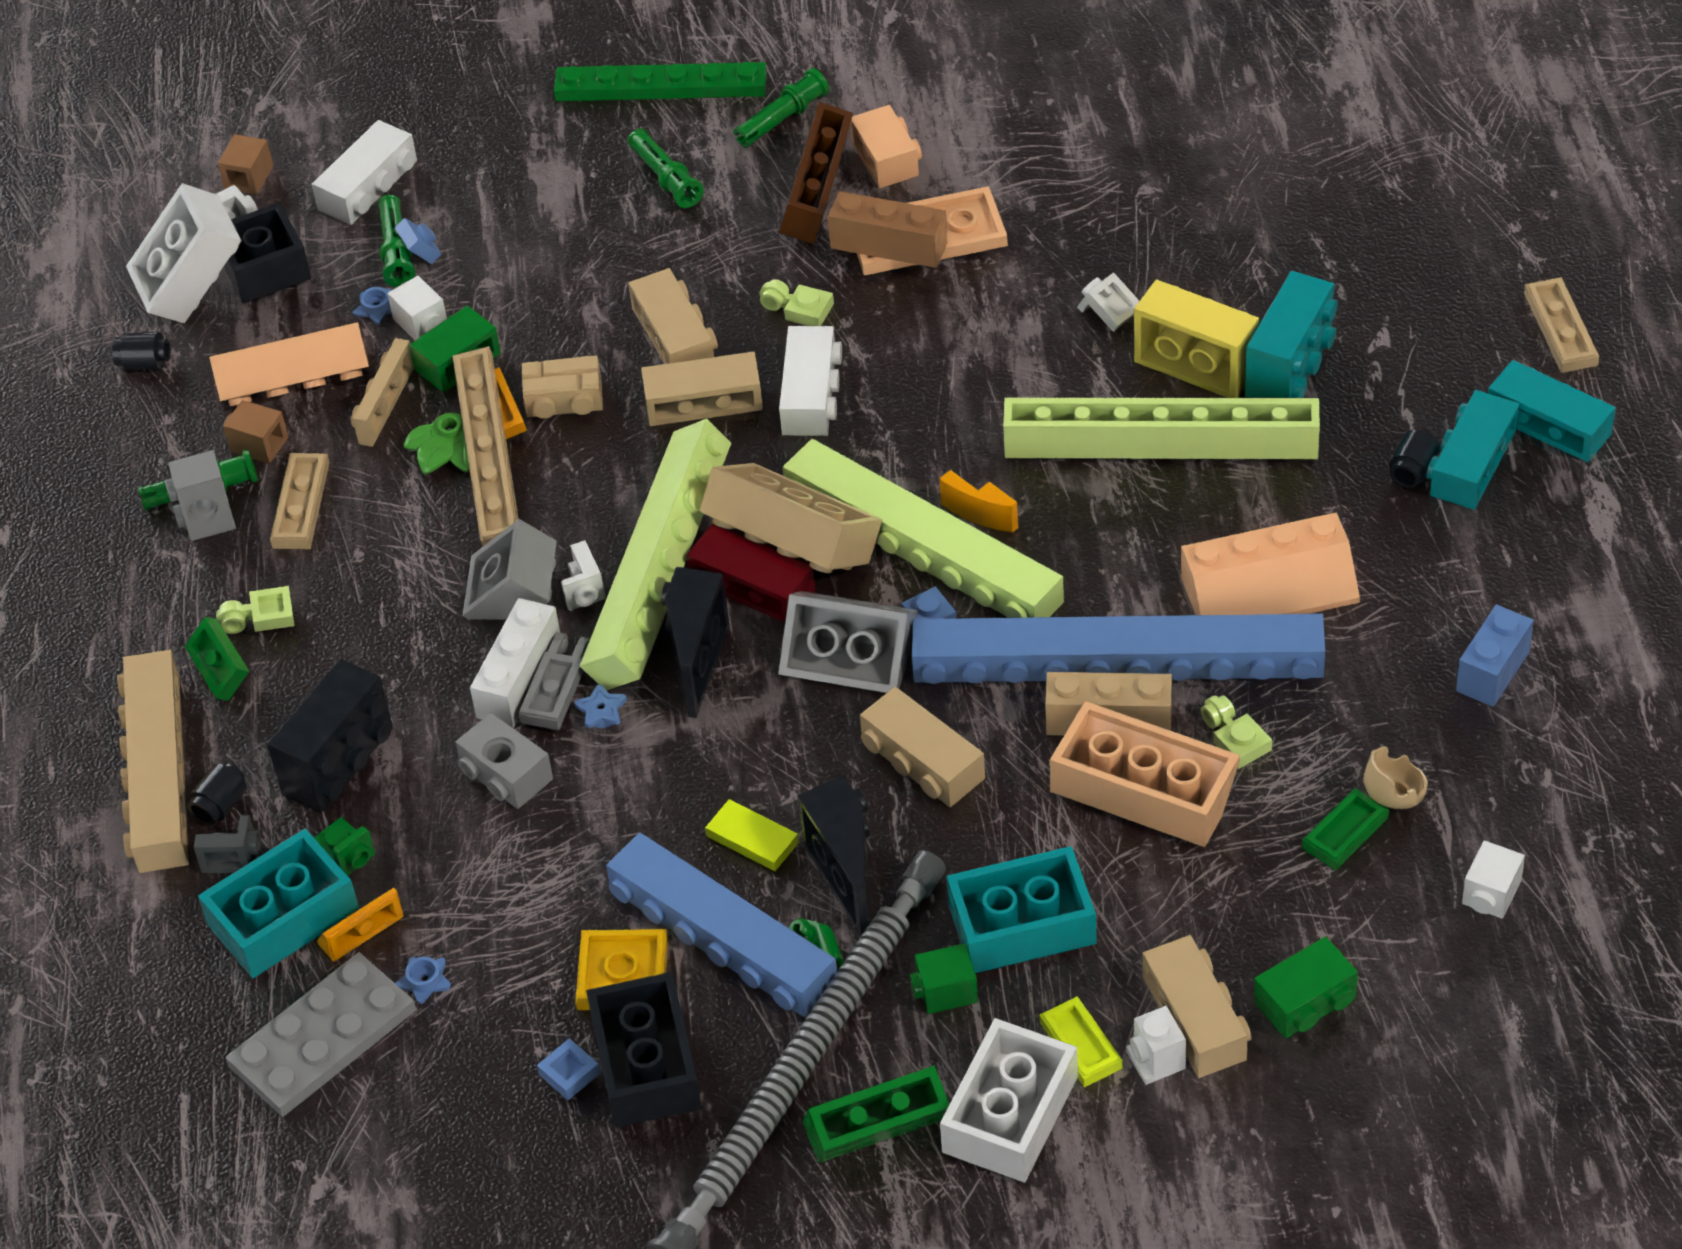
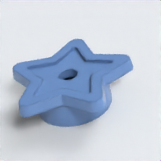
M372 287L361 292V305L353 311L354 316L369 317L376 325H380L386 315L392 314L387 294L392 289Z
M599 684L595 687L590 697L576 700L574 706L586 714V728L593 726L596 728H606L613 724H620L618 709L627 701V697L625 694H609ZM599 706H605L603 709H598Z
M410 957L405 970V976L396 981L395 984L402 990L412 991L417 1002L423 1004L433 992L450 989L451 983L442 975L446 960L445 958L434 960L430 957ZM422 977H428L426 981H421Z

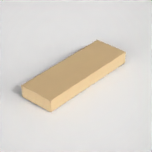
M1562 277L1525 284L1524 295L1560 372L1564 373L1598 366V352Z
M289 454L270 537L272 549H311L330 463L328 454Z

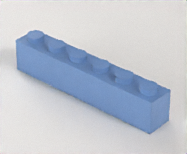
M640 832L606 865L609 889L619 901L623 903L630 902L642 910L648 920L654 924L661 923L674 931L677 938L684 944L689 946L693 944L706 952L710 960L720 967L727 966L739 974L740 978L751 988L756 989L759 987L771 995L774 1001L785 1010L789 1011L792 1009L806 1018L837 973L836 959Z

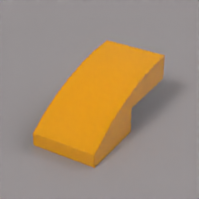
M952 470L939 478L941 505L951 512L987 528L1012 533L1018 529L1017 502L991 482L977 490Z

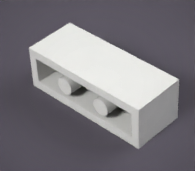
M377 120L312 183L317 210L352 225L406 171L410 170L417 161L412 134Z
M788 326L779 406L782 435L828 436L829 420H836L837 400L836 397H832V392H839V369H835V365H841L842 342H835L834 326Z
M518 598L470 686L477 719L482 720L491 712L514 728L519 719L520 708L545 651L548 652L557 632L560 633L556 607Z

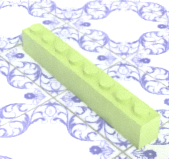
M1005 398L1003 422L1005 458L1318 459L1320 432L1319 398Z
M707 418L673 432L581 661L580 667L598 684L602 685L606 691L641 678L667 611L666 606L661 604L664 583L671 581L676 566L684 567L686 555L692 547L704 513L699 511L712 467L723 466L731 446V442Z
M811 439L783 466V476L883 519L875 543L880 545L884 551L896 554L910 562L916 569L926 571L939 578L948 587L958 589L973 597L984 607H990L1007 618L1050 617L1064 603L1062 575L814 439Z

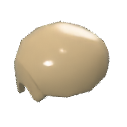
M1386 746L1371 752L1363 777V783L1371 799L1382 806L1392 809H1409L1423 801L1427 791L1428 780L1422 770L1410 763L1407 755L1397 759L1390 758Z

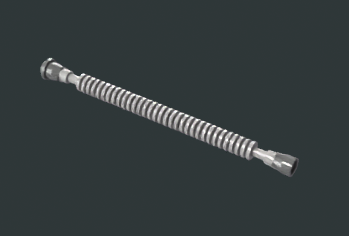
M919 851L901 877L904 881L896 892L897 899L892 907L884 906L879 909L860 937V940L856 943L843 965L827 986V989L800 1026L799 1031L796 1032L781 1057L777 1060L776 1065L771 1069L753 1096V1099L748 1103L747 1108L742 1112L741 1117L738 1118L723 1143L717 1149V1152L711 1158V1161L705 1167V1170L699 1176V1179L693 1185L697 1197L691 1206L684 1207L676 1219H670L659 1237L649 1242L647 1249L696 1248L700 1242L697 1236L706 1224L705 1216L712 1206L722 1207L725 1204L727 1198L731 1195L733 1189L737 1186L739 1180L743 1177L745 1171L749 1168L751 1162L779 1123L780 1118L783 1117L803 1087V1084L819 1063L820 1058L825 1054L837 1033L841 1030L843 1024L847 1021L849 1015L875 979L876 974L881 970L887 958L909 928L906 915L911 908H916L923 898L926 899L930 896L945 874L946 866L938 856L928 851Z

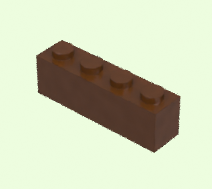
M822 102L818 103L778 233L814 244L852 120V112Z

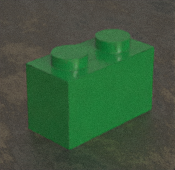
M468 305L410 344L415 371L443 393L457 384L453 362L454 355L485 347H490L493 359L501 354L496 327Z
M1325 936L1255 977L1254 1004L1286 1039L1298 1031L1305 1032L1311 1029L1320 1018L1333 1010L1339 1011L1346 1008L1356 997L1358 971Z

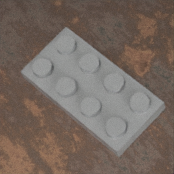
M358 952L228 1054L225 1059L228 1067L281 1117H284L417 1009L414 1000Z

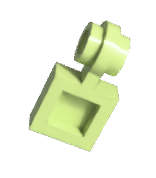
M777 279L766 282L760 290V302L766 309L777 311L780 307L785 308V320L806 326H821L834 304L833 293L798 285L795 292L789 294L788 286Z
M289 586L249 591L251 604L243 605L236 600L226 601L220 605L216 613V619L224 631L229 634L243 631L249 620H253L255 632L295 626Z
M1212 696L1205 700V705L1200 709L1203 720L1212 729L1220 727L1219 730L1214 732L1213 743L1218 748L1240 755L1238 769L1272 750V739L1248 714L1234 721L1232 720L1235 717V709L1226 696Z

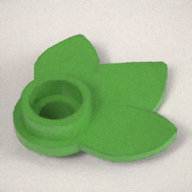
M445 413L436 418L433 423L418 426L408 434L404 442V448L417 451L419 467L424 475L435 471L448 461H451L461 471H470L461 414Z

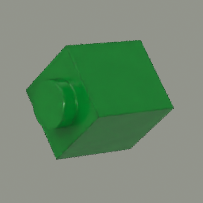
M966 943L915 955L916 973L909 974L914 998L915 1000L923 999L927 1015L978 1003L977 978Z

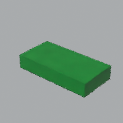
M1354 788L1302 839V849L1336 871L1388 819L1389 809Z

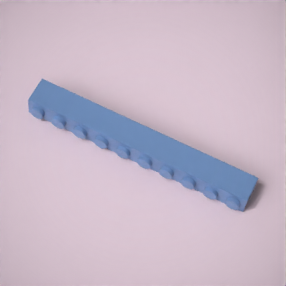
M1323 614L913 619L914 683L931 684L940 682L1018 683L1022 681H1047V672L1172 674V680L1177 681L1186 679L1265 680L1269 678H1324L1325 637Z

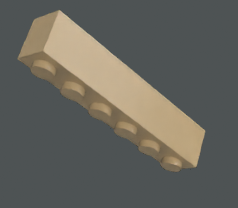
M171 649L123 657L124 673L117 675L120 697L125 698V704L118 706L121 727L126 729V736L120 737L121 755L124 761L127 760V768H121V781L124 792H128V800L122 801V811L125 824L130 825V832L123 834L125 853L127 858L134 857L139 873L189 865L179 672Z

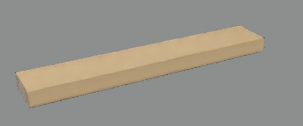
M490 347L453 356L480 541L483 546L519 519L493 354Z

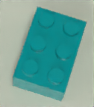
M1290 271L1246 347L1245 398H1303L1307 388L1308 377L1310 374L1315 375L1318 372L1324 349L1329 350L1335 340L1336 328L1332 327V321L1337 311L1338 301L1333 300L1334 283Z
M306 829L301 830L198 895L208 927L252 979L359 910L351 879Z
M1072 846L947 876L949 909L961 944L966 943L975 973L1097 944L1096 912Z

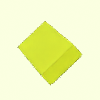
M730 799L705 827L706 837L773 871L780 867L799 843L798 833Z
M1078 996L1039 1015L1040 1025L1050 1038L1077 1047L1078 1079L1084 1088L1123 1069V1060Z

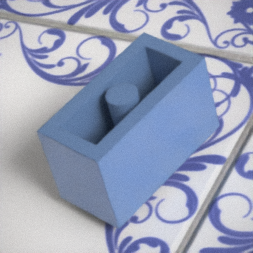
M1496 604L1459 660L1456 691L1494 707L1530 652L1534 620Z

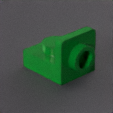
M342 817L314 837L347 876L356 869L365 866L369 859L375 855L370 831L364 826L356 830Z

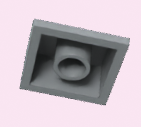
M518 519L471 556L462 616L469 620L507 619L518 598L547 605L552 596L551 580L552 572L556 566V559L554 557L557 541Z

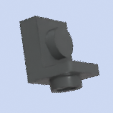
M250 815L240 816L237 834L221 832L196 834L194 851L201 873H235L252 862L254 855L260 854L261 835L259 830L253 829Z

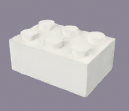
M182 183L126 265L147 312L185 323L193 310L198 307L208 288L217 280L219 272L230 256L236 252L241 239L219 195Z
M994 1018L940 1122L942 1153L1025 1183L1078 1078L1077 1047Z

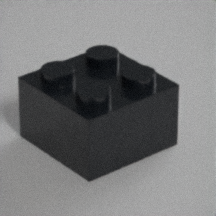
M281 203L231 219L241 242L236 252L230 256L224 265V269L242 303L311 279L304 246Z

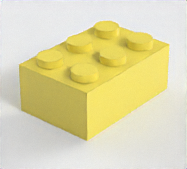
M1156 279L1134 308V362L1224 397L1239 398L1245 389L1246 347L1259 326V317Z

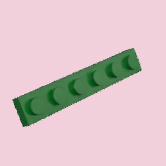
M766 62L557 67L554 96L555 101L765 97L767 68Z

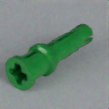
M815 68L806 70L804 77L795 84H787L783 87L780 97L733 130V134L737 136L735 138L742 147L748 148L793 113L802 114L805 112L808 104L813 100L828 95L830 88L825 77Z
M636 129L630 133L627 140L629 147L657 174L659 185L664 191L673 194L675 203L681 208H690L697 204L703 196L704 187L698 179L689 176L687 167L681 162L673 161L647 134L648 132L645 129Z
M384 195L378 200L377 205L383 236V244L379 250L380 259L385 264L382 275L383 280L388 285L399 287L413 279L416 275L414 265L410 262L413 253L408 250L395 229L402 221L400 199L395 195ZM396 267H398L399 277H396L395 274Z
M249 449L243 450L242 455L223 461L216 459L225 491H227L229 486L245 481L258 482V476ZM165 480L144 487H138L145 511L171 502Z

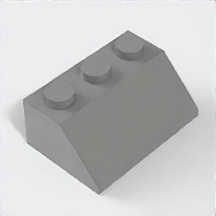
M804 591L789 594L778 674L885 693L894 687L899 689L912 651L913 619L917 618L918 610Z

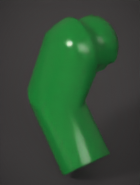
M804 918L795 919L791 923L789 929L834 957L837 969L843 965V958L835 934L829 926Z

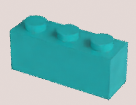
M1512 360L1488 388V394L1520 403L1517 430L1587 463L1612 435L1616 407L1517 361Z
M1475 390L1468 404L1462 403L1456 415L1454 430L1448 429L1441 445L1442 452L1439 457L1435 455L1432 457L1427 469L1426 476L1428 479H1431L1430 496L1473 510L1476 509L1517 431L1520 403Z

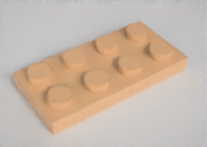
M989 186L908 203L946 210L948 243L940 260L1008 246L1007 234ZM856 253L863 275L917 265Z

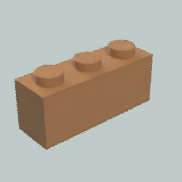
M839 191L828 214L831 249L937 268L948 243L946 210Z

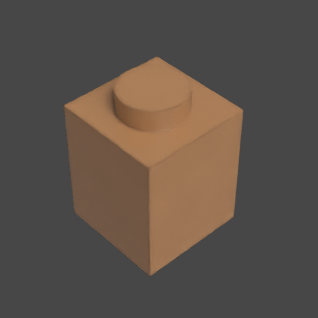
M234 134L218 161L224 189L235 185L240 192L258 194L273 168L272 157L266 139Z
M242 400L234 412L227 416L223 425L230 452L242 455L243 450L249 449L252 459L268 464L271 463L289 438L281 411Z

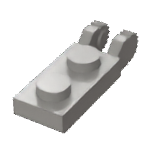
M557 632L548 652L545 651L520 708L519 718L522 724L560 730L584 672L580 664L590 638H579L572 656L564 655L568 648L567 634Z

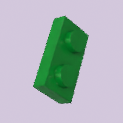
M204 617L184 647L215 698L229 701L249 673V670L219 621L214 618Z

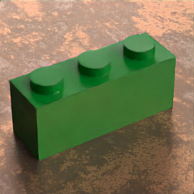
M931 1066L809 1108L804 1117L803 1124L818 1163L939 1122L942 1120L950 1104L936 1068Z

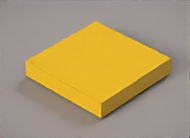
M667 929L581 930L575 1000L577 1010H590L586 990L666 973Z

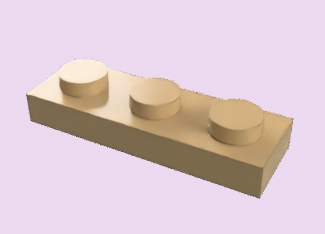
M394 339L389 351L383 353L380 368L374 379L371 378L368 381L365 396L360 405H356L353 409L351 425L355 428L358 444L373 447L414 369L409 340Z

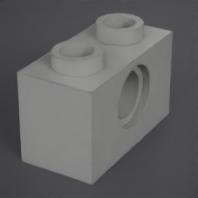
M214 450L168 462L172 478L165 480L171 502L179 500V504L173 506L179 528L187 527L191 541L236 529Z
M491 712L455 742L459 757L458 766L463 774L471 780L478 779L487 786L490 793L497 800L503 801L505 799L517 809L553 780L548 753Z

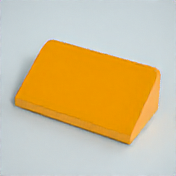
M392 888L323 932L317 940L318 945L334 962L397 922L404 916L398 892L395 888Z

